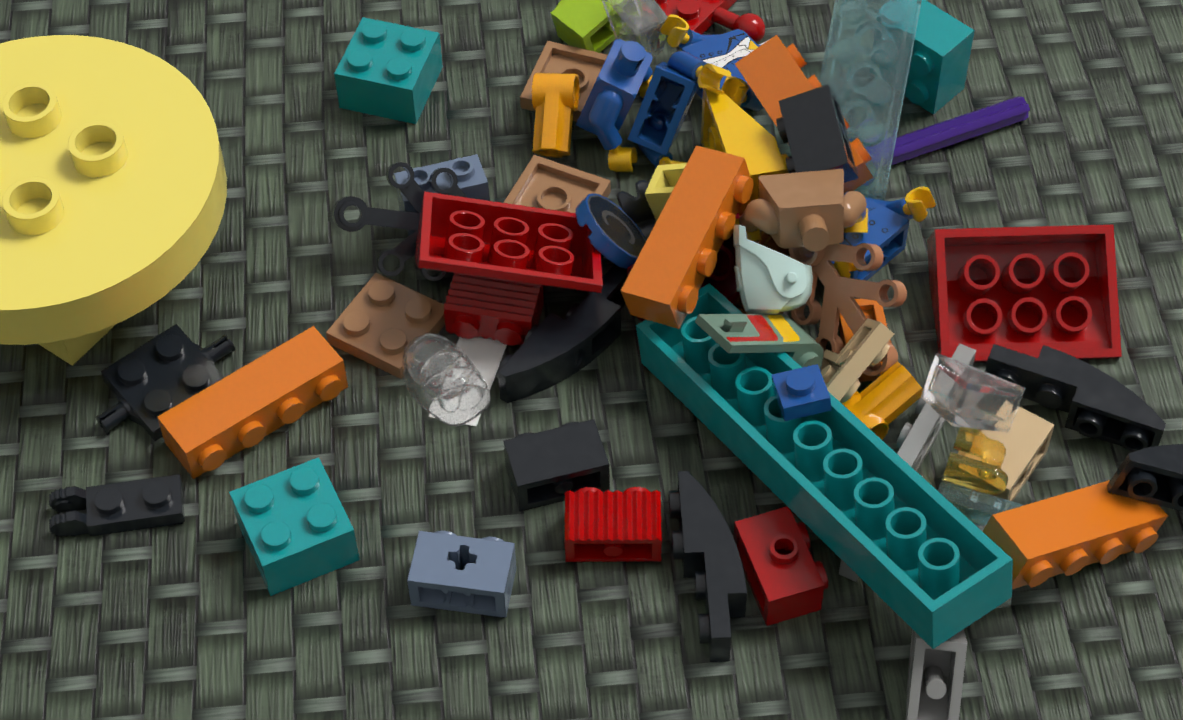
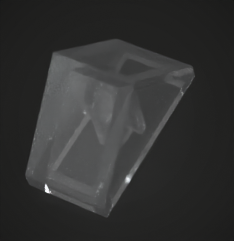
M602 0L615 39H621L625 42H638L644 47L646 52L651 53L653 58L663 53L666 35L660 32V28L668 16L655 0Z
M937 353L930 368L921 398L951 426L1008 433L1020 405L1025 387Z

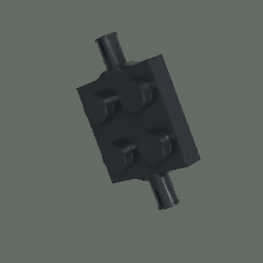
M177 324L173 325L101 371L103 381L114 392L118 403L96 416L98 424L107 433L129 418L131 421L141 425L153 440L157 441L163 437L157 416L224 378L215 368L214 363L230 352L235 351L232 341L224 334L218 340L202 348L200 345L193 343Z

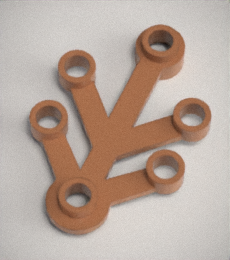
M861 243L857 246L844 244L827 245L826 248L815 252L814 255L812 251L807 250L805 247L789 248L790 257L803 264L812 266L813 275L812 293L806 304L791 310L792 318L799 325H815L820 321L819 334L815 341L821 345L824 352L828 341L832 345V352L839 354L844 348L843 340L837 335L840 313L853 334L867 320L854 297L877 301L883 307H899L906 300L907 290L901 281L882 280L881 282L841 277L831 262L853 263L859 270L875 271L880 268L884 259L882 249L876 244ZM867 250L871 253V260L868 264H866L864 259ZM818 277L825 287L822 307L814 299ZM890 286H892L894 290V297L891 301L888 299L887 291ZM806 305H808L810 310L807 319L804 316V308ZM887 343L890 348L883 358L882 365L880 362L873 367L869 365L863 372L865 375L881 376L898 361V353L892 343Z

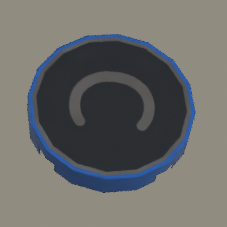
M588 194L575 209L579 226L583 227L587 224L592 231L588 236L591 244L616 266L627 269L636 262L647 240L634 221L619 206L599 194Z

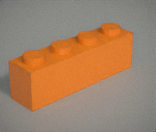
M775 35L735 63L776 127V119L782 117L779 105L780 100L822 86L815 74L808 79L801 70L802 67L807 65L804 58L793 43L785 47L778 35ZM844 118L846 129H848L850 126ZM858 138L850 142L859 178L844 183V193L854 191L873 178L866 166V163L872 160V158Z
M696 145L621 289V294L630 315L679 329L686 315L694 311L698 301V291L705 277H709L713 273L717 263V253L723 241L731 237L736 222L735 217L742 204H746L750 200L753 192L754 181L750 177L744 157Z
M312 326L157 416L165 444L193 479L207 471L215 470L225 460L243 449L257 445L265 436L285 424L297 421L305 412L320 403L337 397L342 390L348 387L344 360L319 331Z
M1108 480L993 514L982 532L1013 559L1012 589H1016L1025 585L1036 587L1048 578L1062 573L1066 576L1073 575L1085 566L1093 563L1107 564L1119 555L1131 551L1141 553L1157 541L1158 534L1156 532L1168 515L1159 505L1108 493L1107 484L1110 482Z

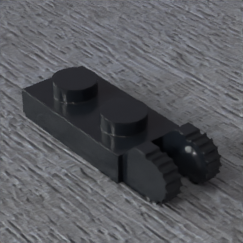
M180 474L86 487V490L72 486L65 489H55L54 492L49 494V507L55 511L66 512L65 514H55V516H51V519H49L50 532L56 536L67 537L68 535L84 534L98 536L183 524L185 522L183 482ZM87 510V514H83L77 511Z

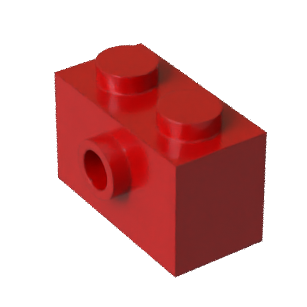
M787 506L735 521L733 538L738 548L745 577L766 626L821 610L823 593L825 589H828L827 574L820 561H813L809 552L810 538L803 522L796 523L790 508Z

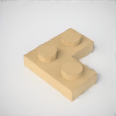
M867 318L839 354L827 349L825 350L820 371L827 390L838 401L844 403L853 396L860 385L858 378L869 365L873 367L885 357L890 348L887 343L894 333L881 322Z

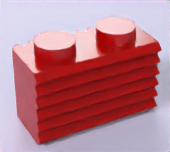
M454 273L448 295L446 296V302L444 303L446 331L466 339L481 336L484 339L498 340L506 345H521L524 343L528 331L539 323L544 305L543 285Z
M585 487L577 490L575 493L571 490L565 492V562L661 561L660 491L654 490L650 492L643 487H631L624 492L619 490L602 492L594 487Z

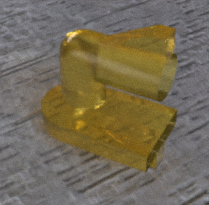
M962 420L953 449L980 457L981 461L950 452L942 481H948L991 495L1003 493L1008 484V476L1001 469L1006 456V447L1003 443L985 436L970 422Z

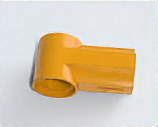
M534 74L532 82V104L534 110H536L532 150L534 154L552 158L570 156L573 111H577L580 98L578 74Z
M897 361L862 392L856 391L850 399L842 404L883 440L888 433L889 424L921 398L925 392L909 371Z

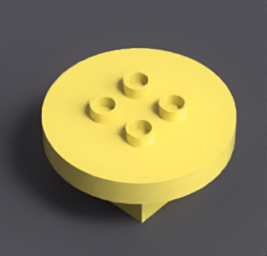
M81 35L29 37L0 43V344H39L73 366L117 323L136 315L163 298L194 269L212 243L223 217L227 197V176L217 128L210 108L192 82L174 66L143 49L114 40Z

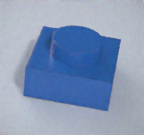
M818 364L771 375L773 390L784 421L831 411V398Z

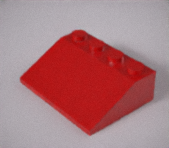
M424 191L416 242L415 260L418 268L601 293L603 287L601 253L591 244V240L588 238L592 231L587 224L583 227L579 226L576 213Z
M1114 224L935 229L927 239L929 285L940 362L943 357L951 359L959 343L976 350L974 362H987L993 344L1035 358L1039 357L1043 345L1067 353L1077 359L1122 357Z

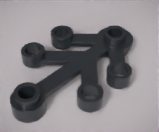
M403 162L392 164L387 170L386 178L392 187L402 192L417 213L367 207L363 200L353 196L339 199L332 211L335 224L342 230L349 232L358 231L365 225L416 230L392 250H384L378 255L376 261L377 268L382 274L387 276H396L401 273L404 268V262L416 254L417 233L424 191L414 180L412 167ZM398 167L404 168L408 173V178L403 184H398L393 179V172ZM438 168L432 172L429 182L435 192L466 197L457 185V175L453 170ZM442 172L447 173L451 178V184L446 189H440L436 184V178ZM351 205L356 206L360 212L358 220L353 223H349L344 218L345 209ZM393 254L398 259V265L394 270L387 271L383 267V259L387 255ZM420 268L422 276L431 281H439L447 273L446 271H440L437 275L430 276L426 269Z

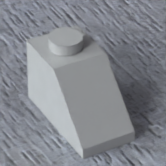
M912 629L907 680L906 720H959L967 652V639L964 629L934 649Z

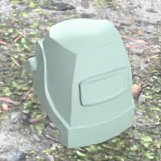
M734 225L733 246L735 248L736 266H734L736 289L740 293L745 312L749 314H778L779 312L797 309L806 304L812 293V266L803 264L791 257L747 239L746 226Z

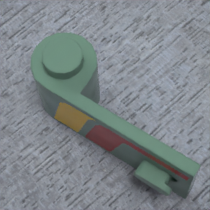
M698 314L695 323L727 353L786 352L801 367L818 364L819 369L822 367L824 350L821 345L787 315Z

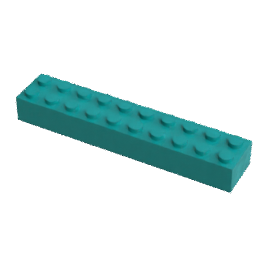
M710 283L699 289L696 307L691 314L686 315L679 329L650 320H645L636 325L642 364L932 649L944 643L1012 597L1013 559L830 392L831 411L784 421L773 390L771 375L802 367L786 352L727 353L695 323L698 314L743 313Z

